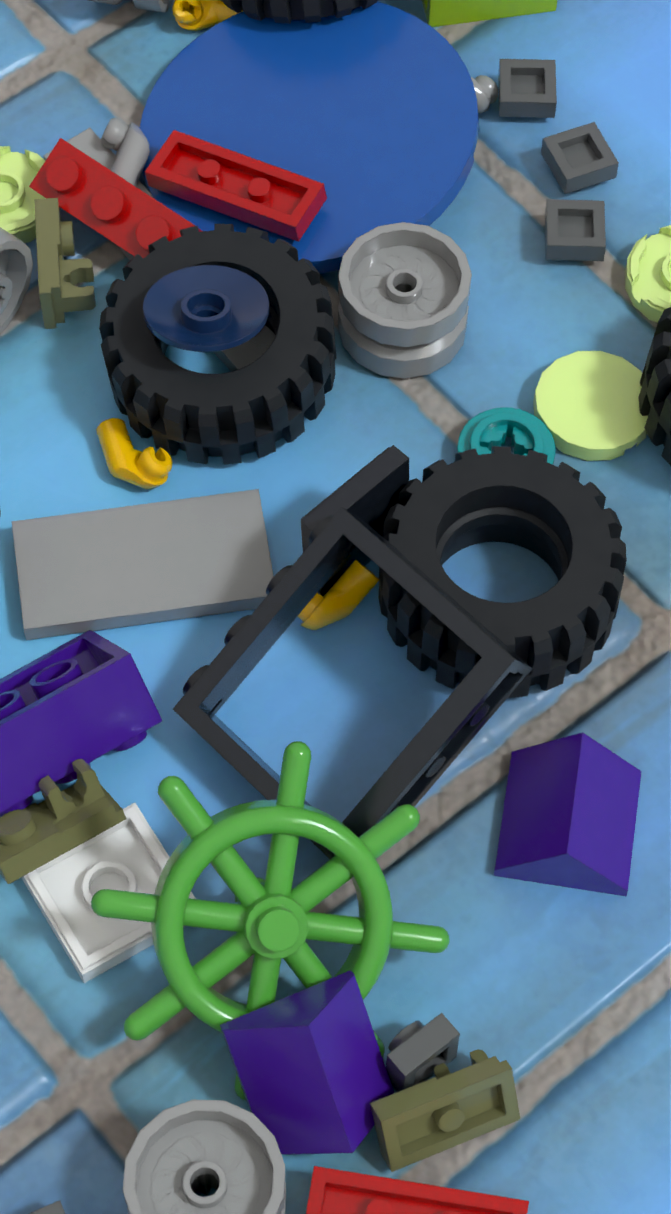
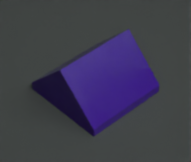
M583 732L512 751L494 876L627 896L642 771Z
M351 970L220 1025L250 1112L275 1136L281 1154L353 1153L375 1126L370 1103L394 1094L359 986Z

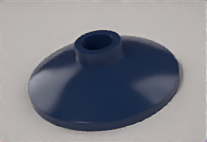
M198 265L176 270L155 282L144 298L143 314L149 330L164 343L188 351L214 352L239 346L256 336L267 322L269 299L262 285L242 271L218 265Z

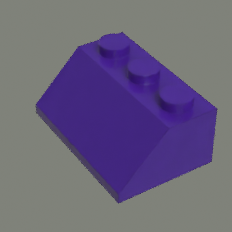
M89 630L0 679V817L10 811L24 809L30 805L34 799L33 794L41 791L39 782L42 778L49 775L57 784L76 780L77 773L73 769V761L83 759L91 767L90 762L111 750L119 752L136 746L146 738V730L162 722V718L131 653L94 631Z

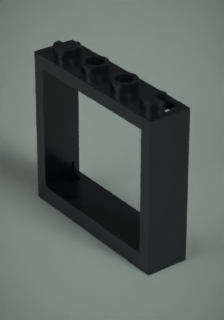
M341 507L335 515L327 516L313 529L308 539L309 546L293 565L282 568L271 579L266 589L267 597L252 615L242 617L230 628L224 639L226 646L211 664L199 668L189 677L183 687L184 696L175 705L173 710L267 800H277L280 776L215 714L357 546L482 657L343 820L342 823L357 837H360L397 807L405 804L415 807L532 668L369 524ZM305 800L304 804L311 806V805ZM310 840L329 859L335 856L333 852L321 844Z

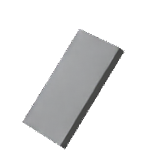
M259 489L12 521L23 628L26 640L82 633L89 630L97 631L257 609L267 597V586L274 577Z

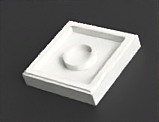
M136 803L123 809L126 820L21 877L84 983L154 945L151 922L101 917L95 914L91 908L93 895L102 889L146 894L155 893L161 872L170 857ZM190 892L189 898L196 899L193 893Z

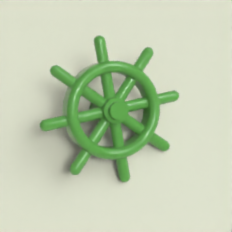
M300 741L292 742L285 748L277 800H259L239 804L210 817L184 781L176 776L164 778L159 783L158 795L188 835L176 847L159 877L155 893L146 894L102 889L96 892L91 900V908L98 916L151 922L155 953L169 983L168 986L127 1017L124 1022L126 1036L136 1041L145 1039L185 1007L199 1020L222 1033L221 1024L275 1002L281 958L285 960L306 989L333 978L307 944L306 939L353 944L346 961L334 977L351 970L355 975L363 1000L377 982L384 968L389 949L426 953H441L447 949L450 939L448 932L443 927L393 921L390 891L385 876L376 860L418 826L420 821L418 810L409 804L401 805L360 837H357L348 827L330 814L304 804L311 751L309 746ZM272 834L266 876L263 879L255 876L233 845L255 836ZM299 836L321 844L335 854L333 858L292 889ZM209 863L233 892L235 902H238V904L189 898L196 880ZM352 879L357 894L359 917L309 912L343 884ZM183 926L236 932L195 965H191L186 952ZM254 954L247 1004L231 1000L211 988ZM374 1031L383 1058L385 1053V1047L381 1039ZM236 1073L235 1092L238 1097L246 1100Z

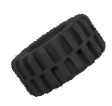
M214 224V230L199 232L198 226L180 230L181 237L168 241L166 236L148 245L149 254L145 258L137 254L122 268L125 281L116 279L112 282L105 297L108 307L101 312L99 330L102 343L100 345L113 396L120 412L128 415L130 427L141 438L149 439L153 435L155 448L159 449L161 447L171 456L176 455L179 449L186 451L189 462L207 464L208 458L211 456L222 457L224 465L242 463L241 455L255 451L257 457L261 458L276 452V441L284 438L289 443L305 432L304 417L310 421L318 417L325 406V394L331 391L336 375L335 360L337 358L332 303L327 287L320 284L319 272L310 260L304 258L298 260L297 248L279 238L273 244L269 242L268 232L248 227L246 233L234 231L233 224ZM218 265L242 271L257 280L265 289L269 299V316L265 326L276 337L266 352L257 360L232 372L203 374L182 368L165 356L169 344L158 339L145 323L143 302L151 286L165 275L191 266Z
M493 446L491 454L478 455L475 448L455 453L454 463L447 465L444 459L423 469L422 482L417 478L410 480L399 492L398 504L389 508L384 521L383 538L532 668L508 697L515 698L528 696L529 688L532 685L539 684L543 691H547L563 684L566 669L571 674H579L592 662L593 652L603 648L610 635L613 619L616 617L623 586V575L627 561L626 544L620 539L622 526L616 512L611 508L604 509L606 497L595 484L588 482L583 486L579 482V471L564 462H561L558 467L547 462L548 455L529 450L528 455L525 456L511 454V447ZM484 542H505L521 546L537 554L551 567L559 582L547 592L529 600L514 603L493 602L478 598L464 591L449 578L442 565L452 555L471 545ZM379 567L378 599L381 614L387 617V631L393 642L400 647L407 645L406 659L418 670L425 672L429 667H432L436 670V682L455 689L457 683L462 682L482 657Z

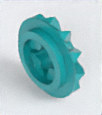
M500 407L483 411L467 422L458 439V453L476 448L478 455L491 454L493 446L501 447V445H505L506 437H511V446H513L514 454L527 456L528 451L533 450L548 455L547 462L554 464L555 442L550 430L539 418L521 409Z

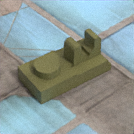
M58 198L34 199L39 297L45 329L57 328V323H65V312L92 310L96 307L94 286H75L81 282H94L92 261L87 258L65 260L67 256H75L74 231L72 221H61Z
M77 759L72 762L73 769L77 773V781L74 785L60 791L59 787L48 775L39 782L44 801L39 804L33 803L24 809L10 811L0 817V874L7 884L16 881L126 820L123 809L102 787L95 771L85 760Z
M477 1049L469 1052L471 1066L450 1073L445 1063L439 1064L434 1068V1078L370 1103L380 1153L390 1171L394 1172L520 1120L513 1071L507 1060L499 1062L496 1056L488 1058L483 1050Z

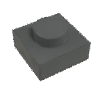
M499 60V117L555 118L557 104L555 60Z
M595 122L545 137L542 140L541 154L564 194L614 179L617 176L619 162Z
M546 199L545 260L604 261L606 249L604 201Z
M440 1013L425 1026L420 1021L411 1023L390 1042L388 1049L391 1052L387 1054L386 1069L392 1087L396 1092L427 1081L434 1075V1068L442 1063L447 1065L457 1057L460 1033L443 1013Z

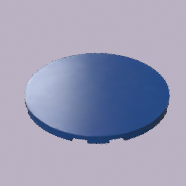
M379 1L365 9L361 6L352 9L350 15L336 18L335 15L322 17L320 22L306 23L305 20H292L290 24L275 23L273 18L266 17L260 21L249 18L243 11L216 24L193 40L172 60L157 80L147 99L140 123V129L150 144V153L142 172L148 191L155 200L195 226H198L202 231L214 230V224H233L234 231L246 233L248 227L268 232L269 242L273 244L279 238L297 248L298 260L302 258L310 260L319 274L340 270L344 253L359 236L378 226L401 222L430 226L456 198L473 166L474 151L479 132V113L474 84L458 52L440 33L416 16ZM176 130L321 182L325 186L327 199L298 242L149 187L145 170L172 131Z

